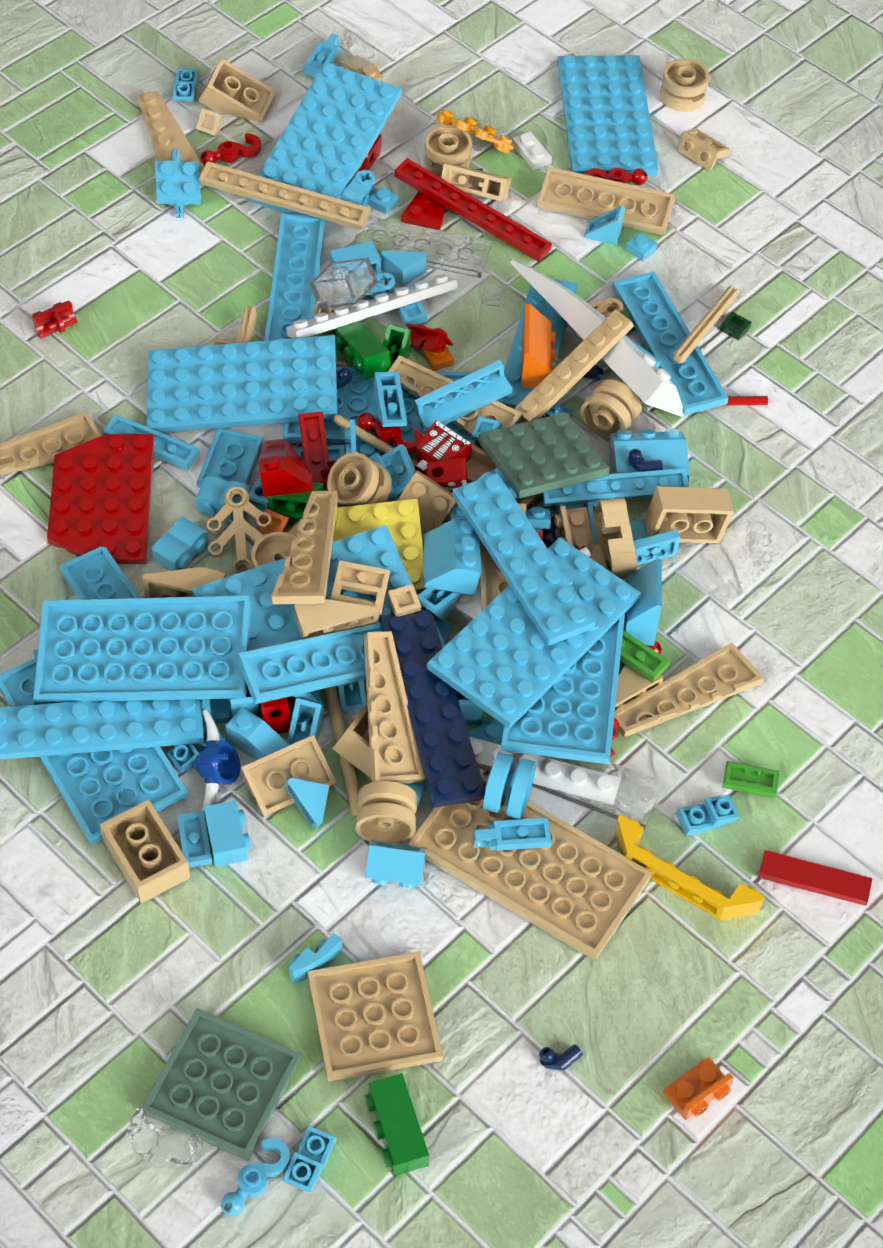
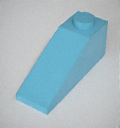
M375 372L373 396L375 409L382 426H407L399 372Z
M241 708L226 725L227 742L255 760L290 746L265 721L244 708Z

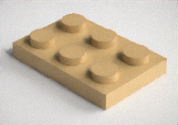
M314 735L240 768L262 818L295 803L283 786L290 778L329 785V787L337 783Z

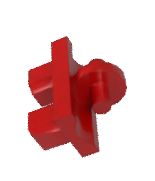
M69 300L63 303H56L52 308L43 312L38 311L31 316L40 339L57 331L63 333L66 331V327L78 323L73 312L72 302Z

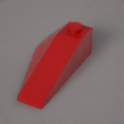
M288 439L263 441L259 458V473L264 497L313 491L312 473Z

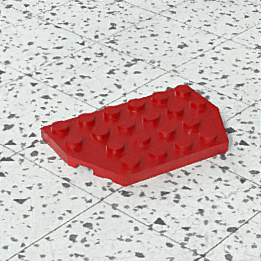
M104 434L55 454L47 532L48 544L57 548H64L67 552L74 555H83L96 548L105 547L117 564H147L154 434Z

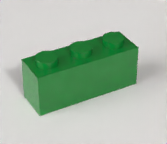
M361 320L335 328L336 349L344 355L346 361H350L356 372H360L365 379L374 377L375 372L389 371L391 368L390 351Z
M403 1073L368 1083V1094L364 1095L368 1112L374 1111L376 1117L373 1127L377 1140L382 1139L385 1149L382 1150V1156L386 1168L391 1167L394 1176L429 1166V1153Z

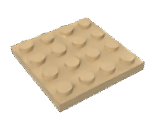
M420 951L307 971L328 1082L443 1061Z

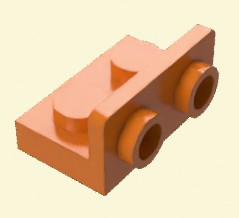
M707 1057L664 1088L663 1094L680 1115L687 1120L692 1115L698 1117L708 1109V1104L715 1098L718 1101L725 1098L732 1090L730 1086L734 1077L730 1073L725 1076L711 1058Z

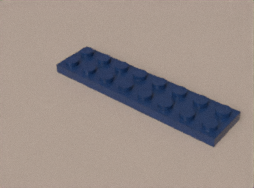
M424 610L403 616H395V614L381 616L379 622L382 632L392 631L408 700L407 708L432 808L484 800L485 788L456 691L427 669V663L442 649L432 612Z

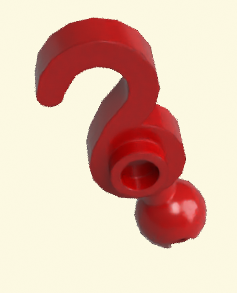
M246 133L245 143L252 146L247 147L236 142L225 141L218 146V151L205 150L202 152L200 160L205 166L207 161L215 164L217 160L231 163L236 161L239 155L248 158L254 157L261 151L260 138L257 135Z
M593 168L585 173V175L626 184L633 182L635 185H643L648 178L646 171L642 168L634 169L629 174L622 168H613L608 174L600 168Z
M362 413L357 419L358 427L365 431L375 430L378 439L385 443L394 442L395 447L400 444L404 445L409 454L416 453V446L423 438L422 432L419 429H415V440L405 442L401 437L399 426L383 427L381 421H376L371 413Z

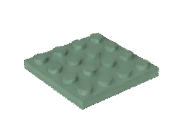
M567 412L479 434V443L519 499L609 476V467Z
M197 1008L144 1101L141 1112L248 1161L301 1060V1053Z

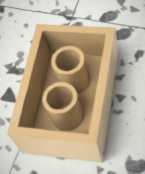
M657 486L644 521L648 537L658 535L661 532L677 530L681 537L680 542L719 544L734 509L728 489Z
M150 800L99 824L103 842L141 904L190 879L188 861Z

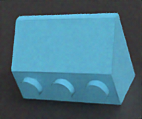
M645 429L638 433H632L629 430L611 433L610 462L615 474L638 472L629 465L628 456L631 450L639 449L645 460H661L663 470L686 468L687 475H689L687 443L682 431L666 429L665 432H656L651 429Z
M453 519L423 535L424 587L474 595L481 575L480 539L469 521Z
M657 558L629 574L626 582L641 592L640 599L625 613L623 630L645 645L654 646L662 608V559Z

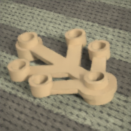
M233 487L226 492L224 498L226 504L206 524L211 534H218L222 530V522L233 512L234 521L216 541L209 544L208 549L212 557H221L224 554V547L235 536L237 560L234 561L232 566L234 575L238 574L239 569L242 567H246L248 570L252 569V563L247 559L245 534L255 542L264 536L244 520L243 511L255 518L258 527L261 529H268L272 524L271 516L251 504L248 492L242 487ZM235 497L242 498L239 503H234L233 499ZM265 517L269 521L266 524H262L260 519ZM214 522L219 524L216 529L210 528V525ZM219 546L221 550L215 553L212 551V548Z

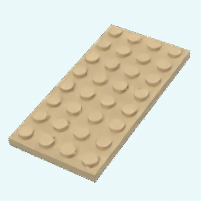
M480 773L484 788L486 789L488 777ZM484 800L434 808L408 845L427 848L425 860L595 961L652 877L653 872L530 801L527 802L521 819L548 818L552 840L551 847L499 851L490 850L489 847H474V830L487 829V825H492L494 821L519 820L507 816L505 811L506 805L504 804L498 813L484 810Z

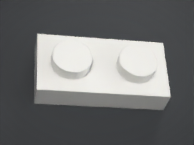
M531 131L512 138L514 148L533 171L552 164V157Z

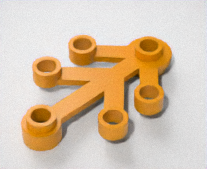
M445 109L438 113L436 121L440 124L452 126L455 123L456 128L473 133L474 136L495 143L493 147L505 153H510V150L514 148V145L511 144L512 140L503 135H500V137L495 135L497 130L493 127L485 125L484 129H480L476 126L477 120L467 116L464 121L453 118L454 113Z

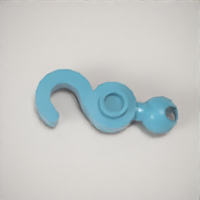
M269 1138L262 1141L261 1145L264 1152L276 1151L280 1154L281 1158L274 1164H249L240 1170L237 1177L239 1188L236 1192L227 1193L221 1200V1209L226 1215L230 1217L238 1216L245 1207L244 1200L246 1197L260 1196L267 1188L268 1177L279 1176L287 1170L290 1164V1151L284 1141L277 1138ZM228 1208L231 1209L230 1212H226L225 1210Z

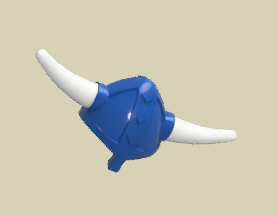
M207 710L202 712L207 727L206 747L194 760V768L205 779L206 786L201 812L204 811V806L213 805L219 785L231 784L237 780L241 768L240 758L236 750L226 741H220L215 722Z

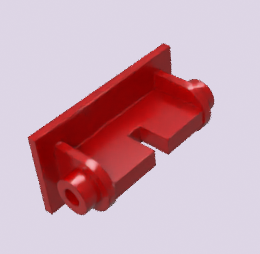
M406 324L408 329L411 330V347L422 349L423 347L424 350L441 353L445 351L446 345H453L447 333L440 328L431 329L422 324Z

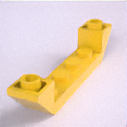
M619 815L615 833L621 854L653 872L650 880L719 920L758 914L764 896L755 888L740 883L730 899H728L721 891L707 887L695 876L681 872L672 863L655 857L648 849L638 847L644 827L640 826L632 818Z

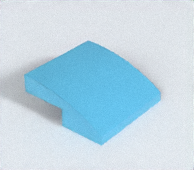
M402 444L383 456L375 453L369 457L389 471L392 481L391 491L386 502L399 498L416 473L407 448Z

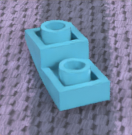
M177 68L173 101L194 102L199 77L198 69Z
M206 726L203 728L204 743L174 745L166 752L180 773L194 768V760L206 747ZM217 728L220 741L227 742V740L224 738L222 733Z
M730 795L706 798L703 804L680 807L675 813L685 836L722 827L738 820L740 817Z
M333 933L328 940L323 939L319 943L315 953L306 948L301 955L296 954L288 966L290 981L294 984L308 979L307 971L326 968L341 954L342 938Z
M308 1126L297 1153H294L282 1181L311 1193L337 1138Z

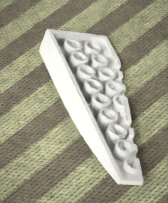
M514 259L510 262L583 339L588 337L606 319L605 316L586 301L548 276ZM626 335L602 357L610 368L645 404L683 417V406L676 386L669 380L671 376L662 368H658L655 365L657 363L656 360L650 355L644 354Z

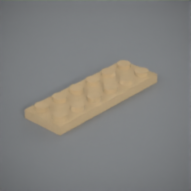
M548 167L537 202V208L592 220L623 205L625 212L622 227L665 236L676 194Z

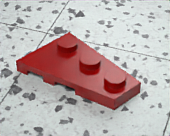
M419 191L402 213L401 222L440 237L445 206Z

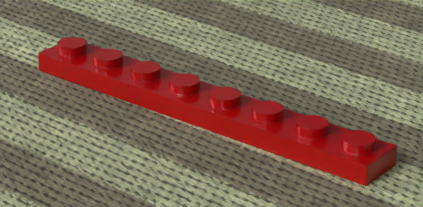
M406 158L395 169L394 177L534 260L540 262L551 250V242L412 160Z

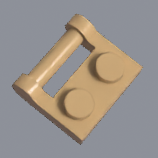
M339 560L331 600L378 607L379 616H381L390 570ZM341 589L377 596L376 602L340 595Z

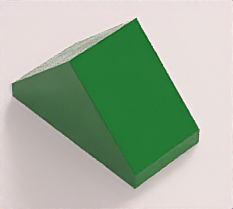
M388 323L383 345L390 351L391 366L399 355L406 359L411 352V330Z

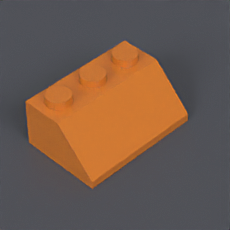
M526 303L522 330L521 387L536 388L556 368V365H551V362H555L556 348H551V346H555L556 332H551V321L531 304Z

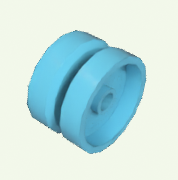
M499 752L488 776L483 809L498 813L504 804L506 805L505 811L508 817L521 819L529 799L537 763L522 758L518 762L515 771H513V755Z

